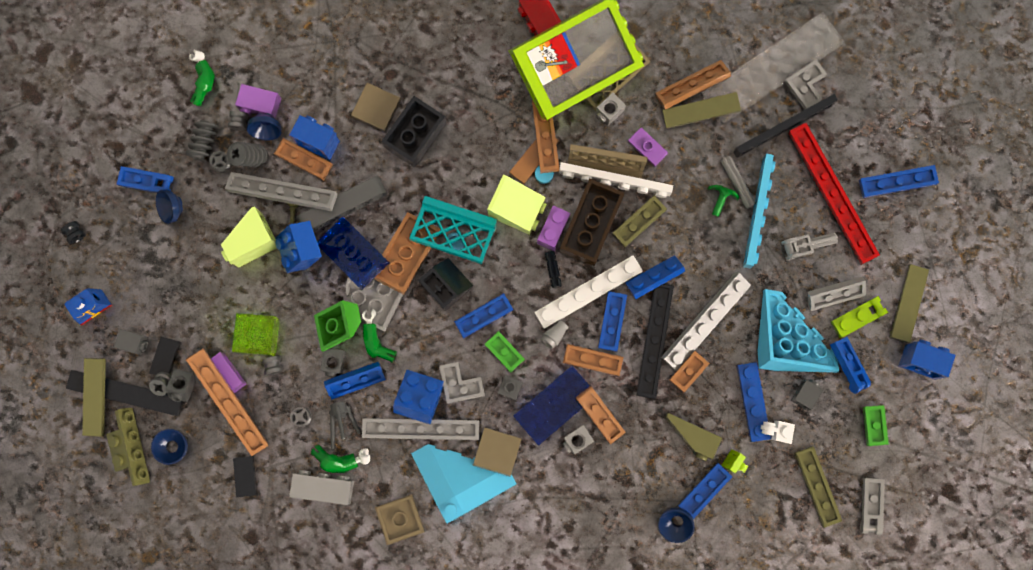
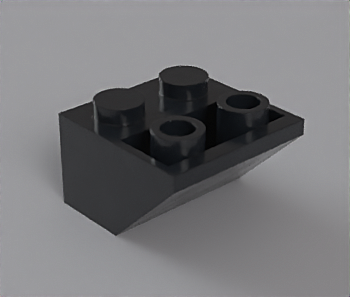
M449 258L432 267L418 279L419 283L444 311L450 308L473 287L472 283Z

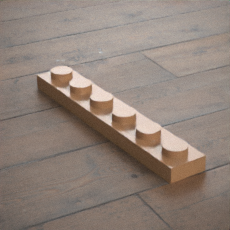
M202 348L186 358V361L250 455L253 456L266 448L268 442L205 349Z

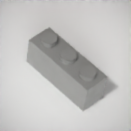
M299 470V473H293L289 497L342 505L351 504L354 481L349 480V476L338 475L336 479L330 478L328 473L318 472V476L310 475L311 471Z

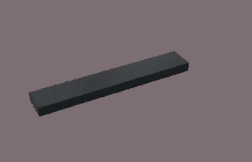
M833 94L741 144L733 151L736 158L832 107L838 100L836 95Z
M662 284L653 289L636 396L656 399L662 363L661 357L664 351L674 285Z
M71 370L66 389L83 393L84 373ZM105 378L106 399L174 416H179L183 401L175 402L168 397L167 393L164 396H158L153 394L150 389Z

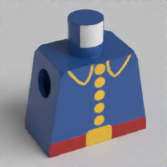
M91 288L83 290L64 304L73 319L81 326L112 306L102 289Z

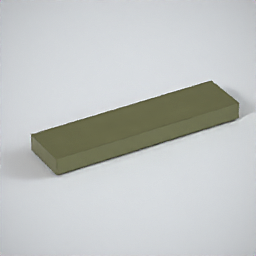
M734 92L664 109L663 115L666 128L669 129L741 112L738 94Z
M912 264L908 265L889 338L905 343L911 342L929 269Z
M84 358L82 436H104L105 358Z
M814 446L794 452L822 527L825 528L842 522Z

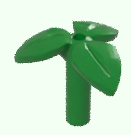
M711 185L707 189H715L720 192L712 212L715 216L719 217L728 196L732 195L737 201L739 200V195L734 190L722 185Z

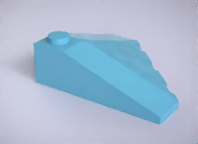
M764 289L757 350L759 369L793 372H839V362L832 348L829 350L822 343L824 339L814 327L810 329L804 323L805 317L796 307L792 309L785 302L787 297L783 292Z
M430 444L411 453L447 524L516 485L512 474L509 477L473 466L475 457L473 459L461 456V453L448 449L447 451L436 449V446Z

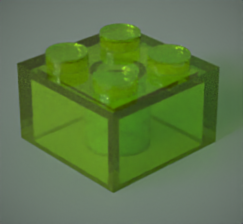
M236 313L232 352L247 355L276 356L280 319L275 316Z

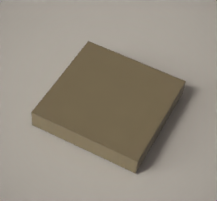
M366 83L351 117L385 132L401 98Z
M484 427L473 466L511 477L522 439Z
M413 494L375 507L387 545L425 532Z

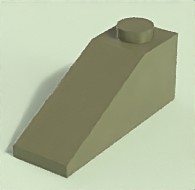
M666 413V420L691 451L697 453L695 457L707 461V459L713 460L722 437L670 413Z

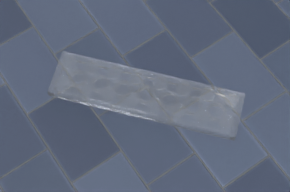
M821 13L732 72L731 77L702 92L701 96L705 100L737 92L742 112L783 85L787 78L814 60L819 61L843 45L845 41L826 15ZM736 112L720 116L717 118L723 125L724 123H726L727 121H729L741 112Z

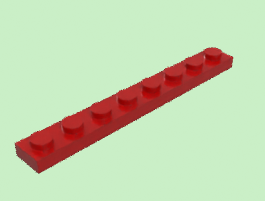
M807 123L788 132L860 264L862 265L880 256Z

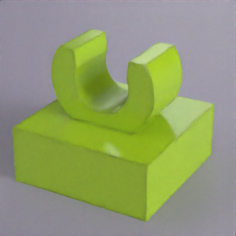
M732 449L721 465L735 474L738 470L745 473L749 467L743 463L746 457Z

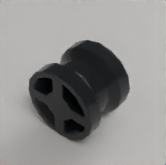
M78 221L70 222L60 230L63 235H66L68 244H75L86 236L85 232L80 230Z

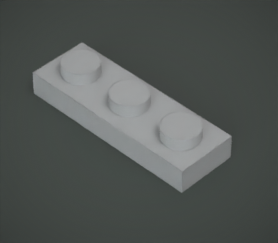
M862 276L808 291V307L813 311L866 296V280Z

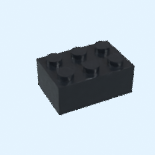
M413 96L381 142L384 148L415 168L447 123L446 118L443 114Z

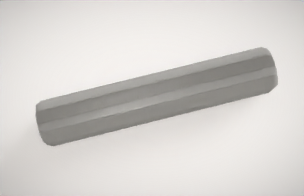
M730 156L725 157L721 161L745 207L751 208L756 204L732 158Z

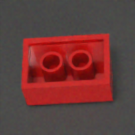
M519 0L517 10L521 18L525 17L528 22L526 25L531 34L534 33L536 36L561 22L549 0Z

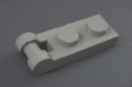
M863 478L861 534H868L869 532L875 535L883 534L884 479ZM870 519H875L874 525L869 524Z

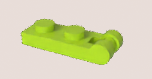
M879 296L831 321L839 338L845 337L888 313L887 309L881 305ZM873 306L876 313L872 314L869 307Z

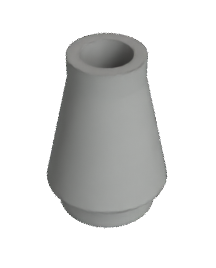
M560 320L556 325L543 333L541 341L550 349L557 347L568 326Z

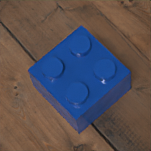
M299 115L289 136L296 145L330 161L340 142L337 133L333 131L334 128L327 124L320 125L316 123L317 120L310 116L303 117Z
M310 221L290 224L275 237L276 247L280 251L281 262L287 273L308 269L322 257Z
M919 340L905 345L898 367L934 380L948 378L956 355L949 353L950 350L947 348H935L931 346L930 342Z
M406 370L394 401L393 413L431 424L443 391L444 381Z

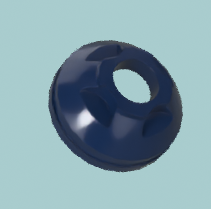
M259 113L248 121L246 128L248 134L260 140H274L279 138L282 133L280 122L269 113Z
M168 189L157 192L156 208L159 217L165 224L176 222L183 212L181 198Z
M165 429L158 432L151 443L153 457L165 465L181 461L188 450L186 437L175 429ZM171 441H175L178 444L177 451L173 453L168 450V444Z
M673 507L662 513L658 521V528L660 534L666 540L673 543H682L691 538L694 533L695 524L693 517L688 511ZM675 516L681 517L683 524H674L672 518Z

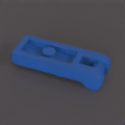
M121 166L117 185L157 193L163 189L170 190V184L173 183L174 177ZM158 180L163 181L162 187L157 186Z
M848 337L830 344L850 383V391L856 394L862 391V389L869 388L871 385L870 379Z

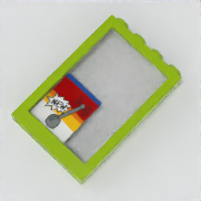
M600 0L508 50L542 119H550L644 66L642 62L643 56L634 45L636 43L635 39L628 32L627 21L618 10L620 7L617 0Z

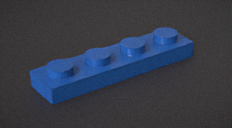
M935 165L859 179L862 198L939 184Z
M757 362L737 365L750 442L769 440L771 436L762 434L760 429L763 422H768Z

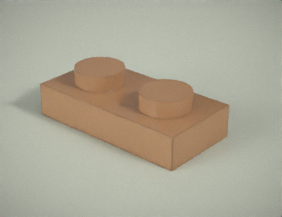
M694 351L669 381L685 393L710 363Z

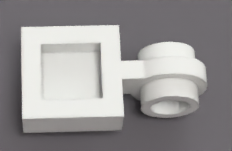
M775 420L774 423L763 422L760 428L762 434L772 435L771 440L792 444L794 424Z

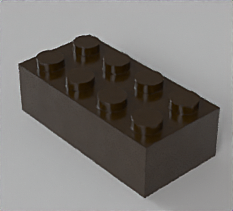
M589 178L559 252L595 266L625 193Z

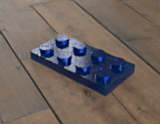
M344 217L317 241L318 246L361 290L389 264Z
M571 366L513 416L539 446L582 409L575 397L590 385Z

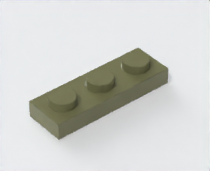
M654 195L618 227L612 235L626 248L667 211V208Z

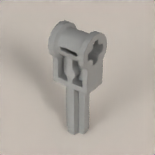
M835 233L810 238L809 234L784 240L781 244L784 245L787 254L786 261L811 255L814 253V249L836 244L838 236Z

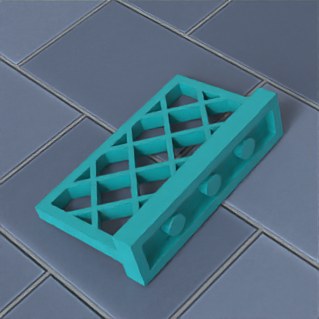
M425 196L409 240L482 264L495 232L497 219ZM424 212L433 214L435 219L425 223L423 219ZM449 219L453 225L443 229L440 221ZM437 223L440 231L431 234L428 226ZM467 225L471 231L461 235L458 227ZM425 228L428 234L427 237H415L417 231ZM455 229L458 237L449 240L446 232ZM481 230L489 233L488 237L479 241L476 235ZM443 234L447 241L443 244H437L433 238ZM473 234L477 243L467 246L463 238ZM461 240L465 248L459 251L453 249L451 244ZM479 246L482 251L480 258L473 256L470 249Z

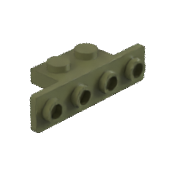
M133 408L118 409L115 411L119 430L106 434L115 472L129 469L133 486L147 484L150 482Z

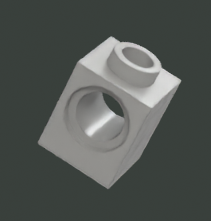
M612 93L597 106L596 117L600 122H605L609 126L625 111L626 105ZM611 107L614 109V112L609 114L604 109Z
M582 425L564 437L565 442L562 444L568 453L573 452V454H576L593 443L594 440L585 426ZM575 435L581 436L583 440L579 447L572 444V437Z

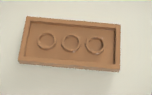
M407 212L370 274L371 278L403 295L431 250V247L409 240L417 217ZM434 225L428 226L431 234L440 231V228ZM425 228L417 231L415 237H427L428 234Z

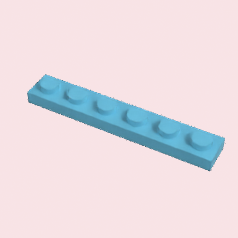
M766 154L762 158L755 197L756 204L753 208L743 263L744 268H752L754 264H757L759 253H756L757 246L761 245L762 235L760 234V229L764 227L766 216H763L764 209H767L769 198H766L767 191H770L772 186L770 173H773L775 169L774 155Z

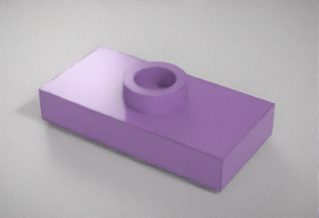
M642 128L628 140V143L642 156L648 157L647 161L654 167L668 154Z

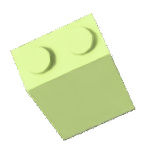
M503 175L487 211L489 217L530 235L532 230L536 231L539 224L537 218L540 213H544L547 204L545 203V197Z
M255 206L250 208L221 244L223 248L221 253L224 259L229 261L231 265L234 264L237 267H241L277 248L276 239L264 215Z

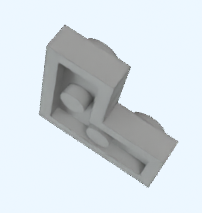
M814 60L784 82L804 110L823 100L813 84L823 79L827 73L819 62Z
M459 362L439 366L442 381H444L443 387L447 404L485 396L481 377L462 381Z

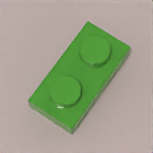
M499 331L485 343V346L510 373L525 360Z
M885 406L863 407L867 446L889 445Z

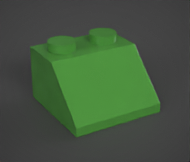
M342 300L314 315L321 351H326L354 336L361 324L358 304Z

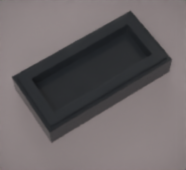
M160 337L149 374L156 375L164 371L171 375L181 342Z
M254 456L233 458L236 497L257 495Z

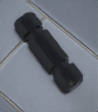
M555 251L545 252V258L548 261L547 268L551 278V287H561L562 283L561 278H559L558 264L555 261Z

